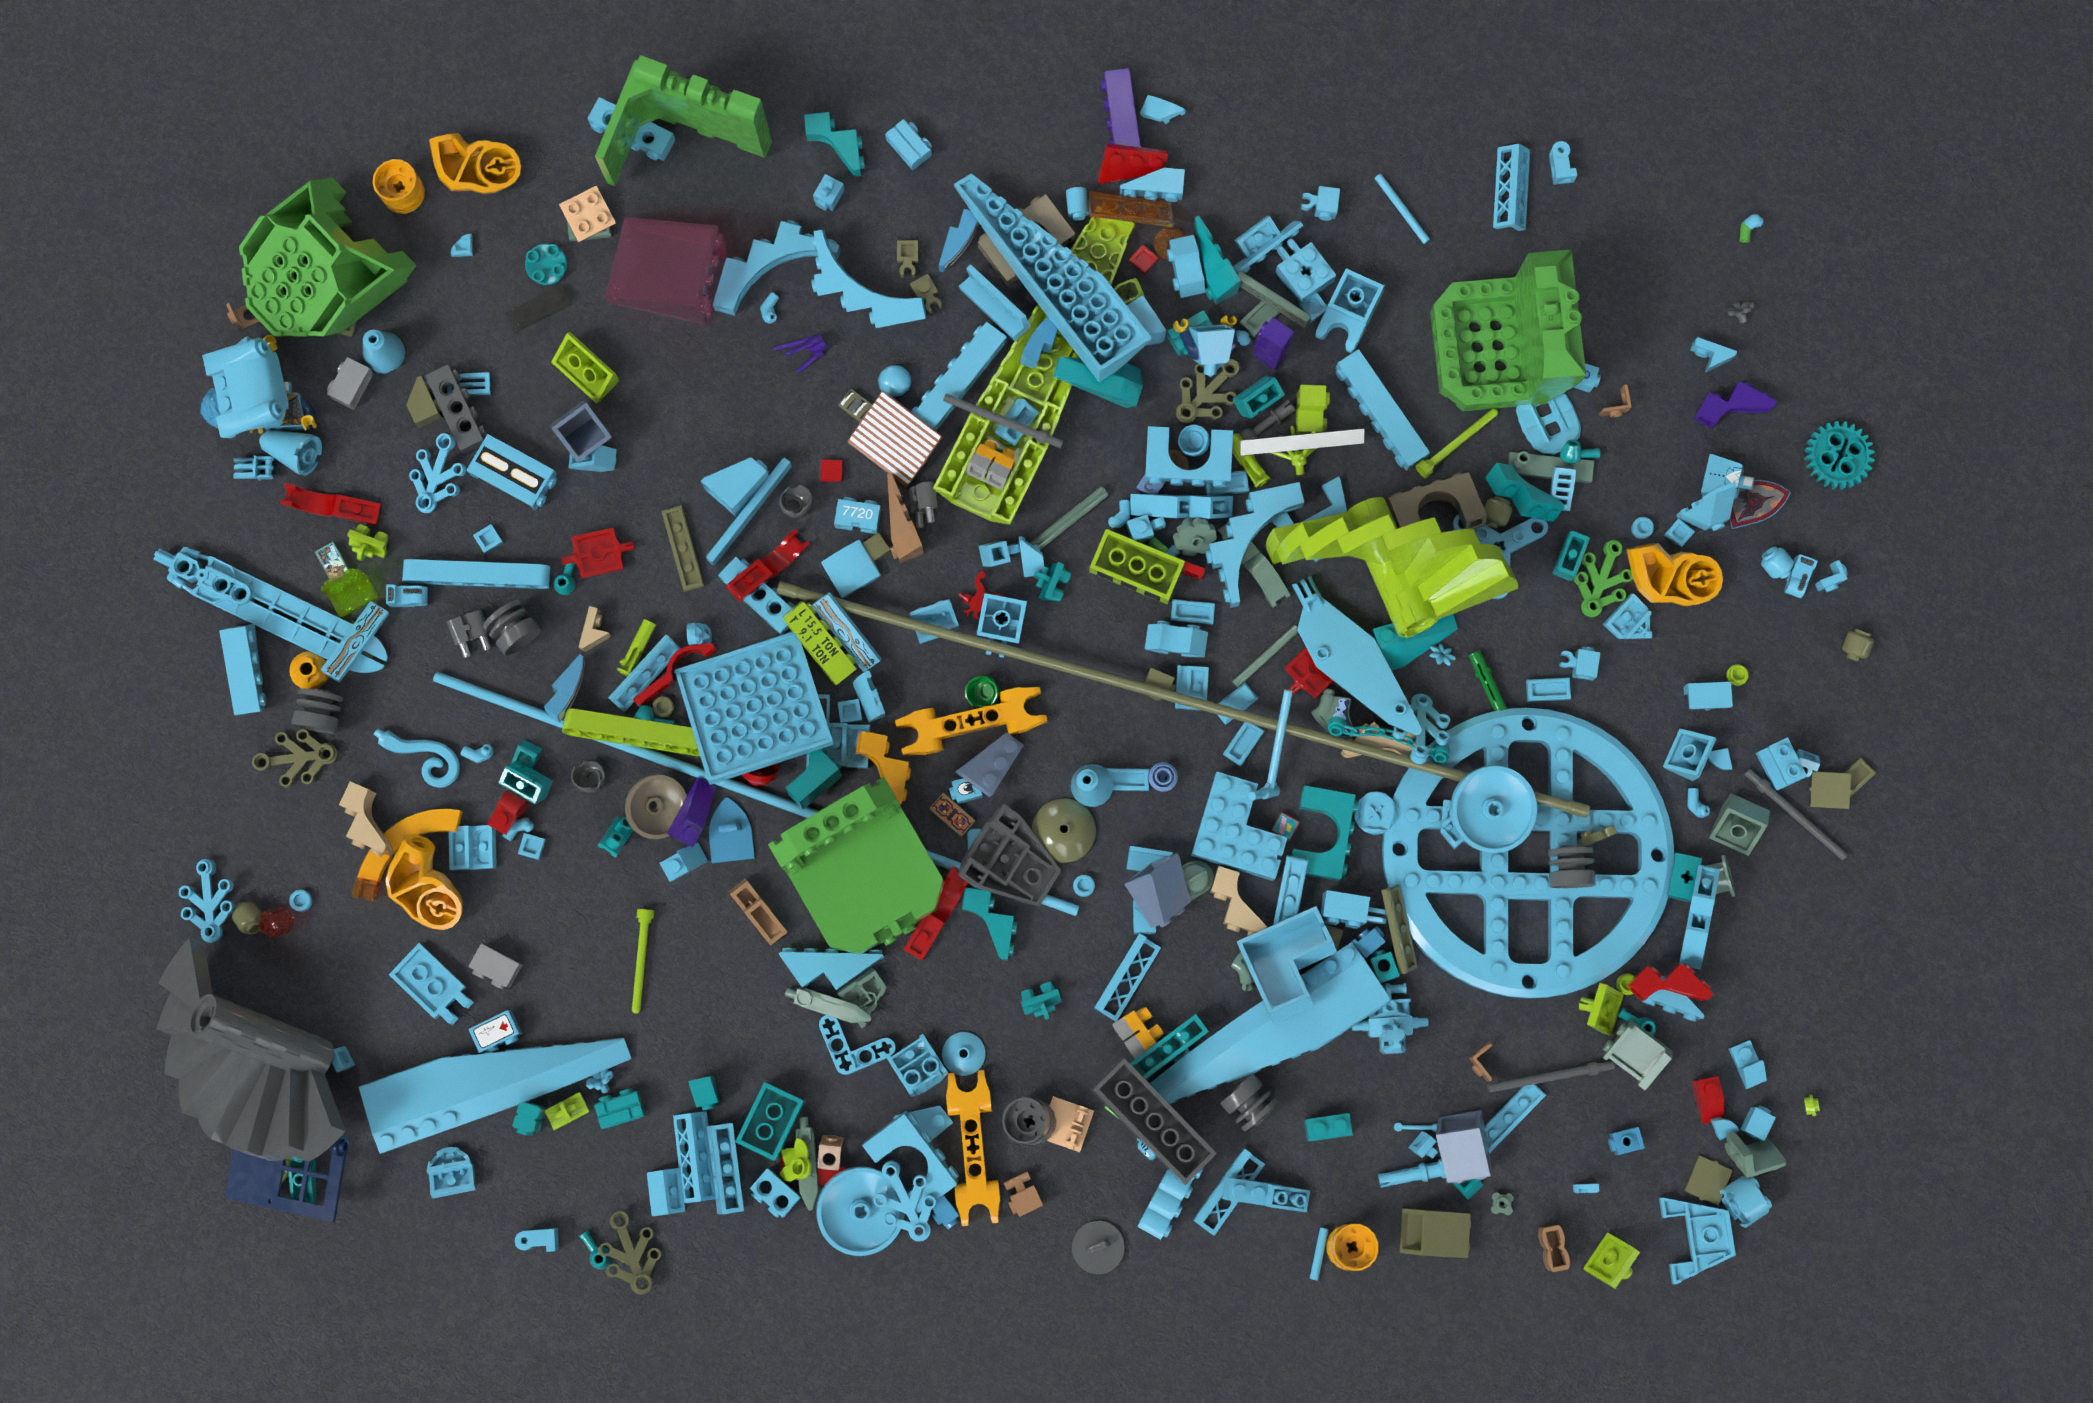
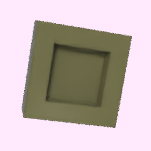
M879 533L863 542L873 562H876L891 551Z

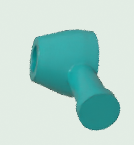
M1568 440L1560 452V458L1568 463H1578L1581 458L1596 459L1600 458V449H1581L1578 441Z
M575 563L566 564L563 574L558 575L554 580V589L561 595H569L575 589V580L571 576ZM561 580H566L564 586L559 585Z
M640 706L634 716L635 719L674 725V720L655 718L653 708L649 706Z
M1625 1008L1619 1011L1617 1017L1623 1018L1627 1022L1632 1020L1643 1029L1646 1024H1649L1651 1029L1648 1033L1652 1036L1655 1035L1657 1028L1652 1019L1647 1017L1638 1019L1626 1011Z
M587 1230L579 1238L584 1241L591 1252L589 1257L590 1264L595 1269H605L610 1265L612 1257H603L602 1263L596 1261V1256L600 1255L598 1253V1246ZM602 1247V1252L607 1254L609 1250Z

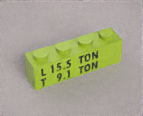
M801 601L781 618L831 682L837 685L856 670L854 666L856 662L849 653L845 655L840 649L843 645L837 637L834 636L832 638L827 632L829 630L827 624L822 619L819 621L815 617L816 611L809 602L805 604Z

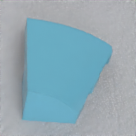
M868 670L854 680L853 686L870 723L885 717V711Z

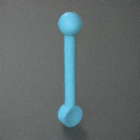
M1396 1123L1394 1129L1398 1132L1402 1129L1432 1130L1436 1132L1437 1124L1402 1125L1401 1123Z

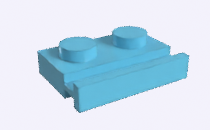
M1178 665L1176 692L1207 700L1209 667ZM1175 703V709L1199 710Z

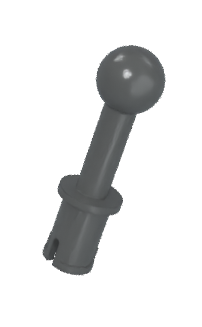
M1286 400L1285 403L1274 411L1270 410L1272 415L1253 429H1244L1241 433L1242 439H1257V435L1276 421L1281 424V420L1296 410L1289 400Z

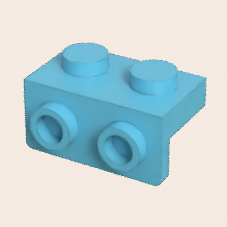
M950 599L941 600L933 605L920 607L910 612L911 619L955 631L960 630ZM915 631L920 644L939 638Z

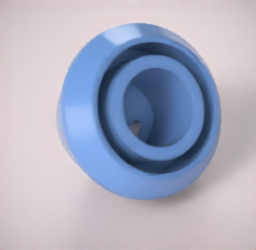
M1161 762L1155 764L1150 769L1148 779L1154 789L1165 792L1171 790L1176 785L1178 774L1171 764Z

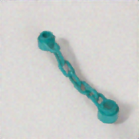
M1339 716L1331 717L1328 722V730L1333 736L1346 734L1356 737H1384L1407 745L1412 749L1414 747L1413 743H1416V739L1407 735L1404 737L1408 739L1407 742L1396 739L1394 736L1385 735L1386 732L1393 733L1391 729L1348 726L1346 721ZM1365 729V733H1357V730ZM1371 730L1379 731V734L1371 733ZM1435 744L1433 747L1426 746L1428 750H1432L1429 756L1433 757L1436 762L1444 763L1449 758L1450 748L1448 745Z

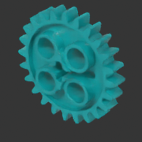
M1835 421L1833 427L1830 423H1827L1825 429L1820 426L1817 429L1818 433L1814 432L1811 434L1813 439H1809L1806 442L1811 446L1804 449L1806 453L1810 454L1804 458V460L1810 461L1806 468H1813L1810 475H1818L1816 482L1823 479L1824 487L1831 483L1832 489H1835L1838 484L1841 490L1846 487V484L1849 488H1852L1854 482L1858 485L1862 482L1861 478L1865 479L1868 476L1866 472L1872 470V467L1868 464H1872L1875 460L1869 456L1874 454L1875 451L1868 448L1873 443H1866L1865 440L1868 438V435H1860L1863 429H1859L1856 432L1854 430L1855 424L1848 428L1846 421L1841 426L1838 421ZM1831 437L1837 440L1838 446L1831 444ZM1844 439H1847L1848 442L1840 454L1841 459L1836 463L1834 472H1832L1831 468L1839 455L1837 452L1842 449ZM1850 446L1856 448L1857 455L1850 452ZM1822 456H1826L1829 459L1830 463L1828 465L1822 462ZM1841 465L1847 466L1849 473H1844L1841 470Z

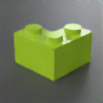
M1300 385L1296 404V435L1311 434L1313 430L1316 433L1326 431L1327 418H1323V411L1327 410L1330 400V393L1326 392V386Z

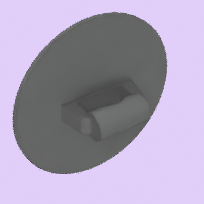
M1092 1221L1083 1225L1076 1232L1072 1242V1253L1075 1261L1083 1270L1092 1274H1105L1112 1271L1119 1265L1124 1255L1125 1246L1121 1233L1116 1227L1104 1221Z

